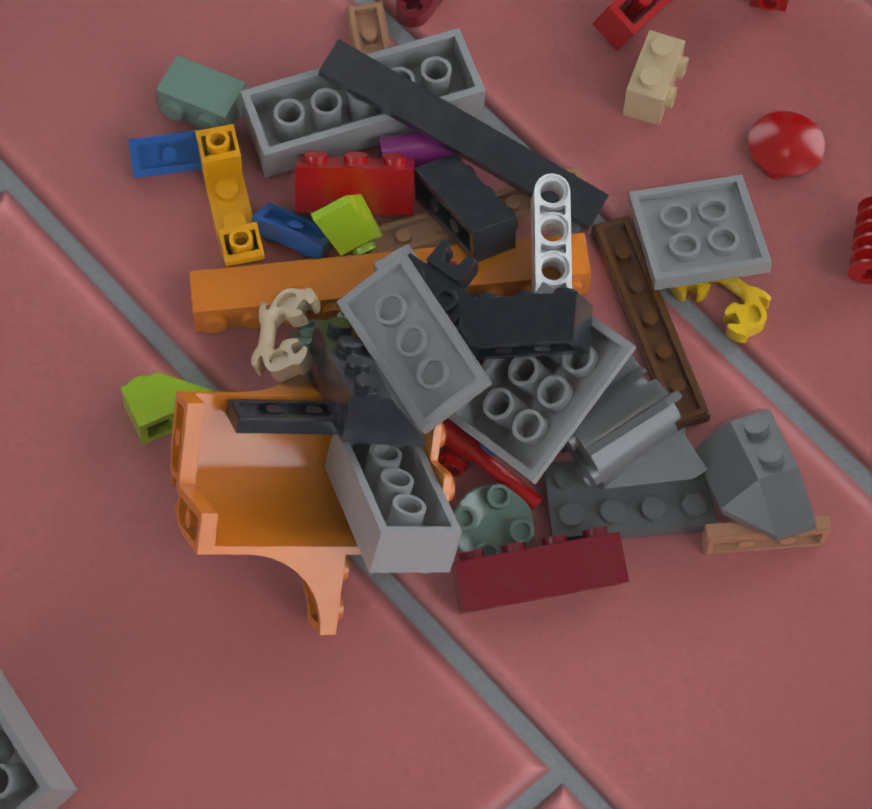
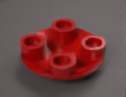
M776 111L766 114L755 122L749 133L748 148L754 161L763 168L764 174L770 179L779 180L783 177L803 175L817 168L824 154L825 142L818 126L806 116L791 111Z

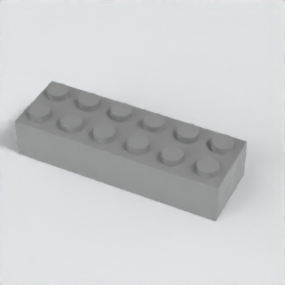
M460 28L366 54L473 117L483 114L485 88ZM320 68L240 91L242 117L265 178L295 170L297 156L304 155L307 151L318 150L327 152L328 156H343L347 152H356L377 146L378 137L416 133V131L319 76Z

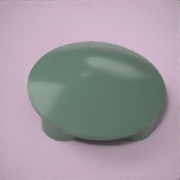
M503 484L482 485L470 490L459 500L453 511L462 530L458 545L461 553L484 549L485 556L501 554L500 546L524 541L527 549L534 535L533 517L528 504Z

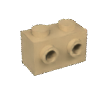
M649 30L626 89L624 116L653 125H660L665 109H672L678 91V87H674L677 78H684L688 66L689 57L683 56L685 40Z

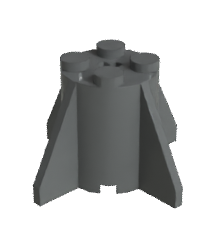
M632 354L560 450L563 454L570 453L577 464L573 470L585 488L593 485L599 489H610L690 480L707 471L706 466L686 438L685 427L677 429L675 424L676 421L682 418L674 404L682 398L678 390L668 394L656 378L648 382L642 376L648 370L639 366Z

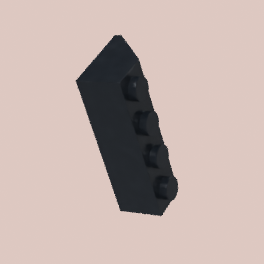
M333 317L329 320L316 319L310 353L313 356V364L310 371L341 442L424 447L425 438L422 432L416 426L348 319L342 317Z

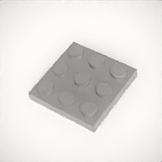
M743 175L630 191L628 193V204L654 290L771 272L772 261Z

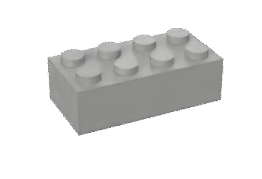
M332 435L324 467L369 573L419 572L427 574L431 572H450L462 530L423 448L341 442L338 435Z

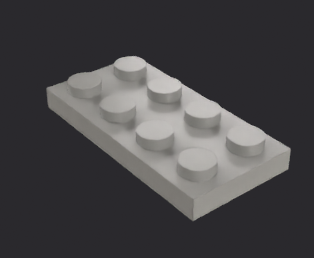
M400 252L337 301V304L421 432L427 434L493 384L409 257L403 252Z

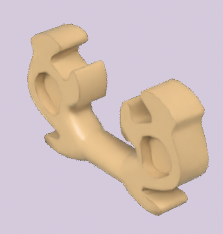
M310 287L303 290L288 288L281 291L274 299L270 308L266 302L261 303L258 315L261 326L259 342L251 358V365L258 375L261 376L266 366L276 381H285L298 374L305 375L310 370L313 364V356L306 346L303 347L297 338L286 339L281 342L278 349H274L277 328L282 322L289 321L292 327H301L309 323L305 316L309 309L315 314L320 312V301Z

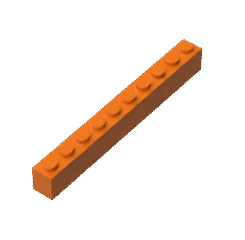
M571 234L572 289L577 290L580 295L587 294L590 287L591 269L585 234ZM560 235L544 237L552 242L561 239ZM531 238L515 239V248L477 262L479 267L478 273L465 290L474 297L487 291L501 297L515 296V292L522 290L532 291ZM458 245L450 247L453 252V259L451 261L455 260L457 265L460 264L467 255ZM436 247L412 250L420 260L427 263L426 259ZM394 251L189 271L195 332L219 333L225 329L241 327L259 329L261 326L258 315L261 303L266 302L270 308L276 296L288 288L303 290L310 287L315 292L320 301L321 309L317 314L309 309L305 314L308 321L316 319L329 320L330 318L337 317V314L342 311L337 301L375 272L373 263ZM545 267L541 270L544 277L549 280H558L562 277L559 270L554 267ZM284 321V322H282V323H285V324H287V325H291V324L289 323V321Z

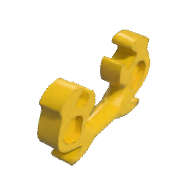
M738 277L711 281L722 284L738 296L742 304L733 302L725 310L723 322H734V324L730 323L727 326L726 336L735 342L746 343L749 337L760 333L764 329L767 320L765 309L769 308L771 301L769 294L760 288L748 285ZM710 282L672 287L670 291L681 302L685 301L687 291L695 293V301L701 302L707 297L711 284Z

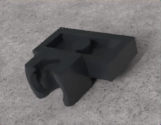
M444 239L426 259L427 263L411 253L408 254V257L455 328L459 326L461 300L475 299L465 289L477 275L479 267L477 261L472 256H467L458 265H450L449 263L453 259V252L450 248V241Z

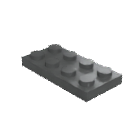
M575 461L552 462L543 473L551 536L566 534L567 541L582 539V531L605 526H607L608 534L620 532L621 539L700 533L704 531L705 524L717 523L713 494L703 473L690 480L610 489H599L593 485L585 488L573 470L577 466Z

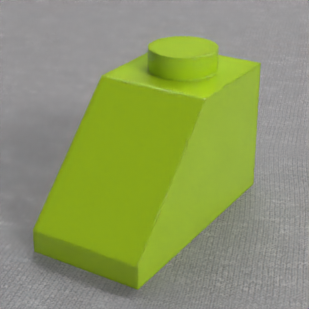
M362 194L346 195L311 214L315 223L341 256L353 253V255L366 254L376 248L373 241L383 237Z
M160 372L149 376H137L130 380L127 385L120 387L124 407L142 445L172 433L176 391L212 392L211 389Z

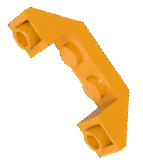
M234 124L195 131L205 188L220 253L225 266L265 259L257 222L251 223L253 214L243 176L241 153Z

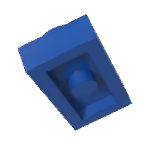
M203 129L128 138L133 177L141 178L202 169L195 131Z
M268 202L252 216L251 223L257 222L259 233L264 239L295 249L304 257L322 258L333 247L315 221L271 202Z

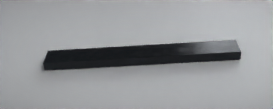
M340 39L337 40L319 70V76L447 150L456 153L461 158L531 198L539 178L551 173L562 176L570 187L571 221L586 230L590 229L609 196L602 190ZM553 191L541 193L543 200L548 203L560 201L559 196Z

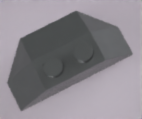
M758 408L721 420L696 447V453L707 468L703 475L723 515L749 528L765 532L767 537L775 541L817 529L799 467L770 409Z

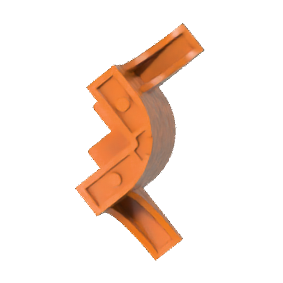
M300 374L288 380L280 381L279 385L257 391H176L170 466L171 486H176L178 492V502H175L174 509L183 537L197 555H259L269 557L289 566L297 572L305 590L307 621L319 635H336L337 622L342 619L344 613L341 590L342 582L347 579L349 573V562L346 555H361V552L324 467L332 435L236 433L225 413L227 401L230 399L323 401L321 394ZM441 422L427 434L422 432L425 438L424 447L422 448L449 503L454 497L455 482L452 474L438 462L439 448L443 447L446 437L445 427Z

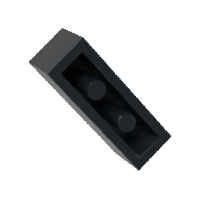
M456 153L414 168L415 199L467 256H472L479 262L516 247L515 230L518 229V220L514 211L509 207L507 208L497 198L494 190L490 186H486L477 177L474 169L470 165H466Z
M571 288L554 289L553 293L538 294L534 291L522 290L515 292V296L506 297L492 293H482L477 295V299L461 300L458 332L477 360L589 354L593 305L581 296L577 290Z

